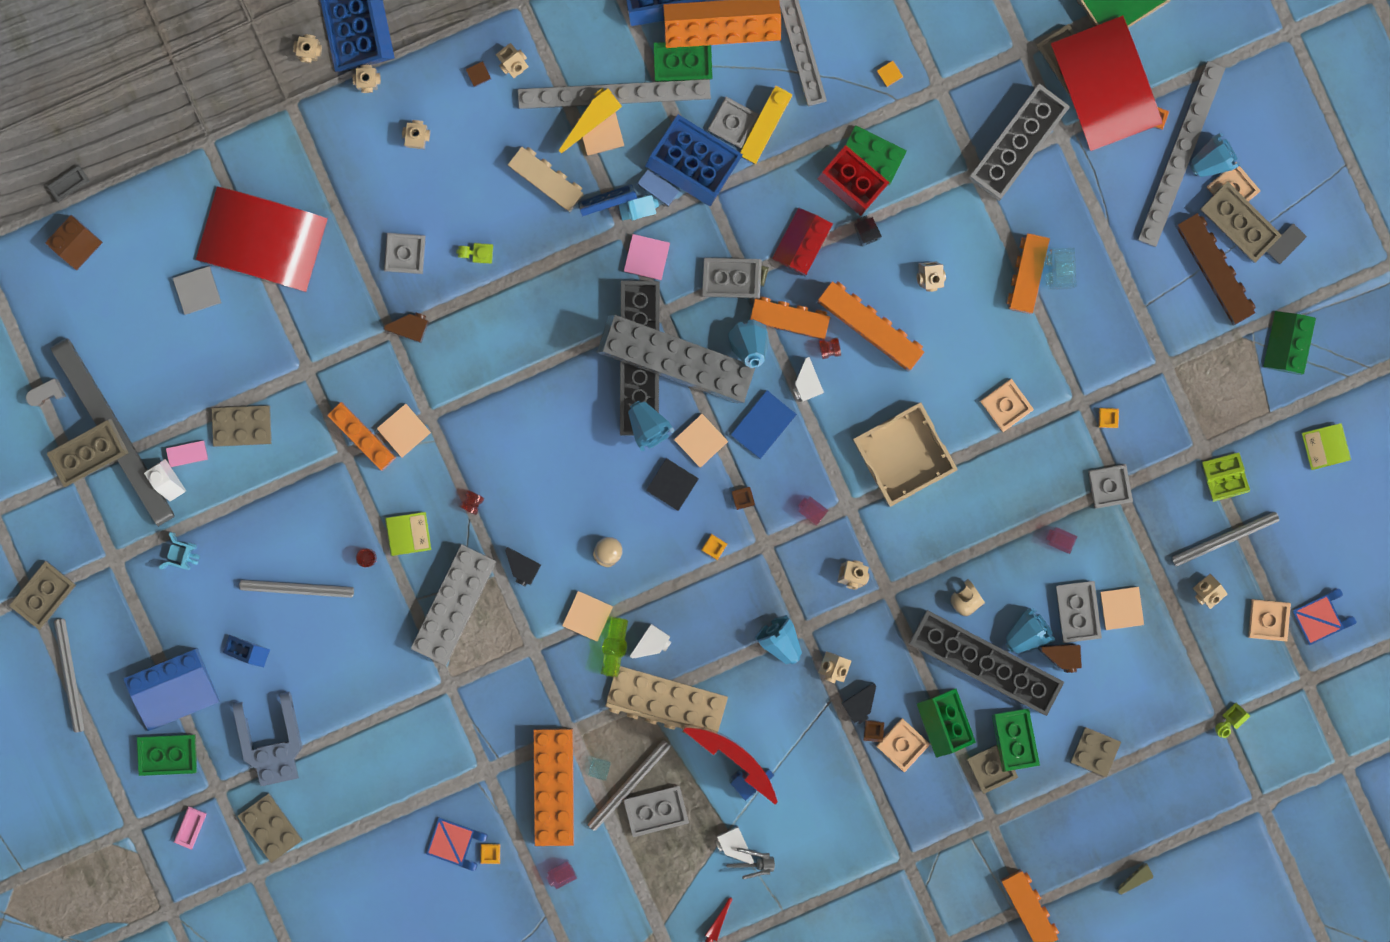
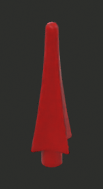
M731 897L728 898L722 911L706 932L705 936L707 938L705 942L718 940L725 916L732 902Z

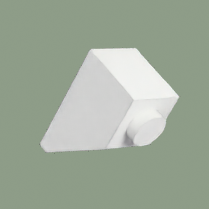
M810 357L805 359L795 383L796 388L793 389L797 400L801 398L802 402L824 393Z
M166 459L144 473L153 488L169 501L186 492V489Z
M651 624L630 657L638 658L658 654L662 650L666 651L671 644V641H669L671 636Z
M738 826L717 835L718 840L715 842L720 852L724 851L725 855L749 864L754 863L752 855L737 851V848L748 849Z

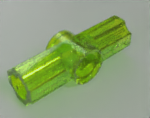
M611 617L608 637L604 639L602 644V652L604 654L602 675L618 677L621 658L627 652L625 636L628 620Z

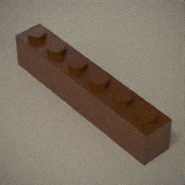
M1197 213L1175 227L1234 326L1255 314L1254 309L1256 307L1253 301L1247 299L1244 294L1246 289L1243 284L1237 282L1234 268L1226 263L1225 259L1227 257L1224 251L1216 246V237L1212 232L1209 233L1205 227L1207 226L1206 220Z

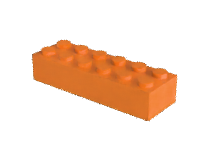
M722 0L663 4L666 48L781 40L779 0Z
M832 281L817 303L909 372L924 354L923 346L915 340L913 342L906 338L908 335L900 328L895 330L891 327L893 324L884 316L882 319L876 315L877 311L870 305L865 307L860 303L862 301L861 298L854 293L852 295L848 294L845 291L846 287L837 281L835 284Z
M573 728L534 729L535 846H574Z

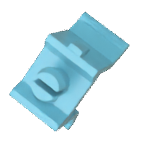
M652 195L640 196L637 199L619 204L622 221L628 219L633 221L656 214L655 208L659 207L658 200L653 199Z
M170 532L169 536L172 542L185 546L186 549L171 545L167 558L181 564L166 561L159 566V569H165L167 566L172 565L190 570L191 567L188 562L197 565L199 562L190 559V557L200 559L198 554L191 553L192 550L197 548L196 544L180 542L177 540L176 534Z

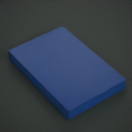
M630 184L578 201V205L583 217L637 199L633 185Z
M767 390L733 431L731 436L761 459L797 414Z

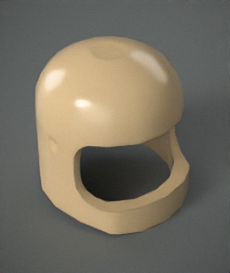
M605 537L597 542L593 557L599 565L611 567L620 560L623 548L617 539Z
M967 579L964 582L965 588L958 594L954 592L951 596L953 608L962 616L973 614L985 604L972 582Z

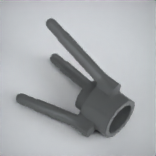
M737 848L738 852L760 858L757 859L756 863L752 864L734 863L726 865L727 868L757 867V870H760L759 872L742 877V879H748L761 875H770V872L774 871L775 861L774 857L770 856L769 853Z

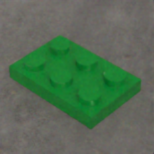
M665 42L654 43L655 82L713 80L711 45L666 48Z
M855 125L846 143L847 147L890 182L889 186L907 150Z
M1023 709L992 715L1002 772L1040 766L1030 710Z
M196 734L137 737L139 776L197 773Z

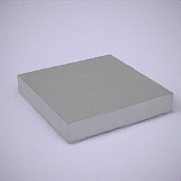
M725 97L707 131L741 149L759 114Z
M387 233L384 271L423 274L426 236Z
M210 266L173 278L185 315L222 303Z
M1126 464L1088 471L1095 509L1133 502Z

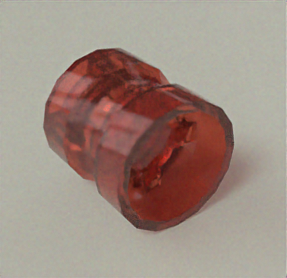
M838 337L832 338L831 341H819L822 360L828 359L829 356H841Z
M467 490L466 498L459 507L477 515L478 507L485 498Z
M366 548L357 553L356 560L361 567H371L376 563L377 555L372 549Z

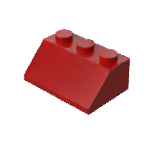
M846 145L818 177V180L860 216L863 215L890 183Z
M798 208L772 259L806 276L833 223L816 214Z

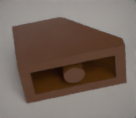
M415 312V315L409 314L385 325L384 330L422 343L429 321L425 320V315Z

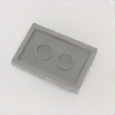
M704 258L702 296L760 298L762 260Z
M1095 581L1057 585L1056 593L1063 643L1101 639Z
M680 785L624 799L633 837L689 823Z

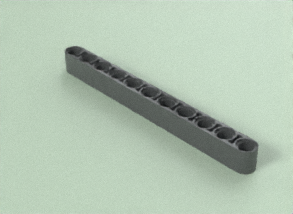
M65 338L52 346L51 350L96 426L112 419L129 452L127 455L117 459L155 524L159 527L174 518L175 515L165 497L153 488L144 473L148 470L71 341Z

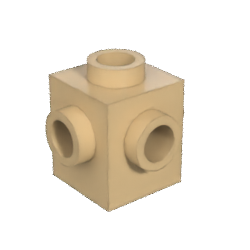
M304 34V37H299L298 41L294 42L293 52L296 53L297 58L301 62L311 63L312 61H317L318 56H321L322 45H320L318 39H315L316 36ZM305 44L310 45V49L308 51L304 50Z
M511 43L495 54L501 62L499 67L505 74L509 73L513 78L529 67L524 61L527 57L521 49L517 51Z
M361 65V68H356V73L353 74V85H356V88L361 90V93H373V90H378V84H381L380 73H377L376 68H372V65ZM369 75V80L363 81L362 77Z
M412 120V123L407 122V127H403L402 138L405 139V147L425 150L426 141L429 142L430 130H427L428 127L423 124L424 121ZM415 132H419L418 136H413Z
M937 261L918 263L919 273H917V282L920 287L929 292L937 291L938 288L944 287L946 274L943 270V264Z
M846 561L840 566L837 582L847 585L846 587L849 589L857 590L867 584L869 580V567L864 566L860 561Z
M1211 574L1193 587L1197 594L1195 596L1196 600L1201 605L1205 604L1209 609L1228 595L1223 586Z
M826 651L818 673L825 675L824 679L835 683L836 680L844 682L852 661Z

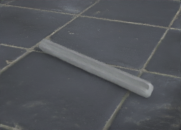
M1272 512L1172 557V561L1175 566L1184 564L1278 522L1279 516L1276 512Z
M241 580L239 584L240 590L348 598L354 596L353 587Z
M58 619L54 623L73 731L77 733L84 731V724L65 619Z
M663 740L591 819L588 826L592 830H597L670 749V745Z

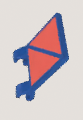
M1336 589L1293 610L1309 645L1356 624L1353 616L1341 621L1331 602L1343 596L1340 589Z
M439 817L426 854L474 871L477 869L478 864L465 859L472 838L484 842L487 840L488 835Z

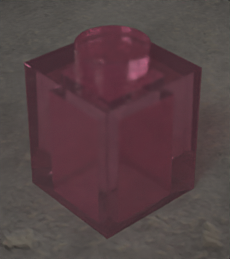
M811 496L808 499L804 497L798 505L800 508L798 512L816 526L829 511Z
M1054 527V530H1049L1046 540H1048L1047 545L1070 554L1078 536Z
M569 860L548 870L549 876L546 877L550 886H555L556 890L577 879V875Z

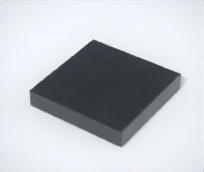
M666 458L646 491L679 511L699 478Z

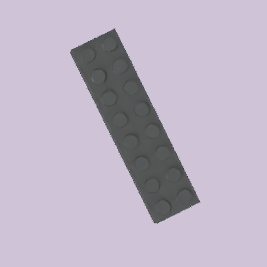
M621 281V317L660 331V281ZM620 361V436H634L628 413L631 409L630 406L637 401L646 402L659 413V375Z
M617 315L608 316L597 350L599 354L734 403L745 402L755 368L746 366L740 360Z
M928 610L923 614L908 643L1045 716L1048 715L1064 684V681Z

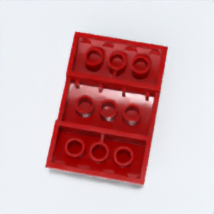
M1123 15L1050 43L1090 151L1163 124L1146 73Z
M217 186L196 260L307 292L328 218Z
M684 725L682 727L686 734L712 755L720 750L746 771L742 776L743 779L776 805L778 801L769 778L758 762L741 745L715 730L695 725Z

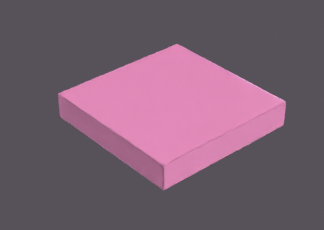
M633 234L624 272L662 280L670 243Z

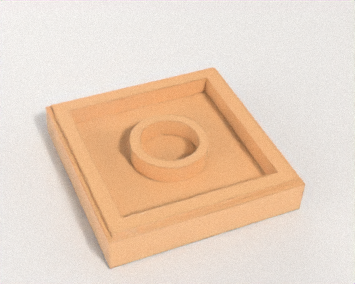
M616 112L583 137L587 156L624 147Z
M1240 166L1232 171L1223 172L1206 187L1214 195L1228 181L1248 202L1261 191Z
M1012 379L980 401L1002 432L1034 410Z
M407 404L402 406L377 428L401 458L431 434L429 429Z
M703 414L674 439L700 468L728 443L725 437Z
M1139 587L1100 592L1105 630L1144 625Z
M578 591L563 623V627L598 642L613 606Z
M1251 599L1248 638L1287 641L1291 603Z
M901 718L885 735L883 742H879L876 747L905 772L928 748L930 743Z

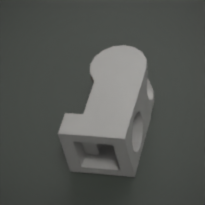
M53 379L30 390L26 395V401L31 406L39 407L44 404L45 400L54 396L60 400L66 397L59 380Z

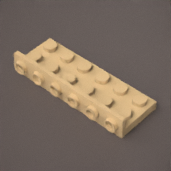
M617 665L605 707H609L608 711L619 714L620 711L626 712L627 717L638 719V716L646 718L645 722L656 725L657 722L664 723L665 728L675 730V727L682 728L684 725H695L718 732L728 696Z

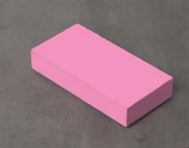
M205 441L166 448L171 467L208 460Z
M189 806L174 843L192 850L207 813Z

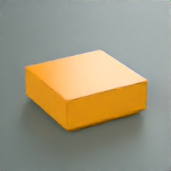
M894 61L877 70L886 87L903 78Z
M1099 408L1098 428H1118L1119 409Z
M711 534L702 551L718 560L727 543Z
M481 844V864H500V844Z

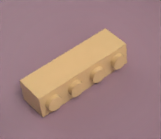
M521 147L508 166L570 213L584 195L581 192L583 188L574 181L571 184L565 180L567 176L559 170L557 172L550 168L552 165L544 158L541 161L536 158L535 155L537 153L531 148L527 147L525 149Z

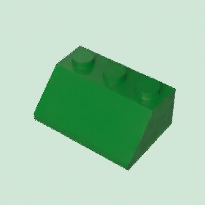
M1275 311L1263 367L1303 375L1305 373L1316 318L1296 313Z
M957 688L916 703L936 758L955 753L976 743Z

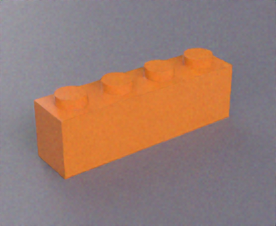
M1029 233L1021 238L1019 248H1022L1021 256H1017L1015 263L1018 271L1017 275L1013 274L1011 286H1014L1013 292L1008 294L1006 303L1009 305V310L1033 314L1050 238Z
M761 296L759 299H755L750 320L754 319L768 327L825 340L830 320L827 312L816 310L815 313L810 312L808 307L797 305V308L789 307L790 303L778 301V304L770 302V298Z
M340 402L327 415L381 471L397 458L343 402Z
M1020 869L1001 879L1032 941L1055 942L1059 940L1057 937L1059 931L1054 923L1050 924L1048 920L1050 914L1045 906L1041 907L1039 903L1041 897L1036 889L1032 890L1029 884L1032 880L1028 873H1023Z

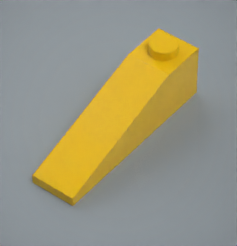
M778 86L774 87L740 152L743 154V158L754 164L757 163L793 94Z
M601 88L594 94L596 98L592 100L559 149L561 154L622 107L609 88L606 90Z

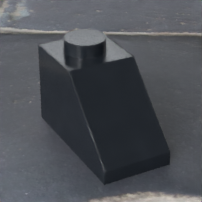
M866 215L856 219L858 223H855L854 227L862 247L881 239V233L873 217L868 218Z
M507 547L505 552L513 577L517 578L515 582L525 587L527 584L531 585L542 564Z
M874 682L841 703L854 724L856 722L861 724L869 719L867 715L871 713L876 690Z

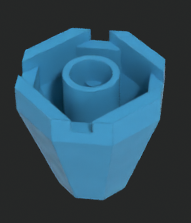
M1222 132L1212 137L1191 160L1192 165L1190 167L1195 175L1199 174L1200 177L1232 171L1241 166L1240 163H1235V160L1238 158L1228 140L1221 139L1224 136Z
M754 319L748 320L746 324H743V322L737 323L728 333L732 351L746 366L750 368L760 367L765 361L769 345L766 325Z
M637 401L630 406L631 409L628 413L635 442L641 451L645 450L644 446L650 449L669 437L667 434L669 430L671 433L674 432L669 421L646 402Z
M1034 608L1026 610L1007 635V643L1005 644L1011 652L1015 651L1016 654L1048 645L1056 640L1054 636H1050L1053 632L1040 614L1038 616L1034 614L1037 612Z
M784 615L771 621L773 625L770 627L767 624L762 627L755 638L762 648L785 664H795L800 660L802 651L795 627L788 616Z

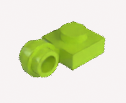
M474 243L473 251L470 250L469 246H458L456 254H458V258H469V255H473V263L492 264L494 245Z
M1235 703L1222 715L1226 721L1216 725V734L1220 738H1227L1231 734L1230 727L1233 726L1237 730L1250 715L1238 703Z

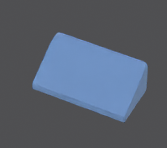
M649 169L637 183V185L668 207L680 192Z

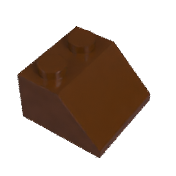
M70 215L45 243L75 270H78L103 242L75 216Z
M1079 644L1038 647L1042 654L1058 668L1063 669L1065 673L1077 672V669L1082 668L1081 645Z

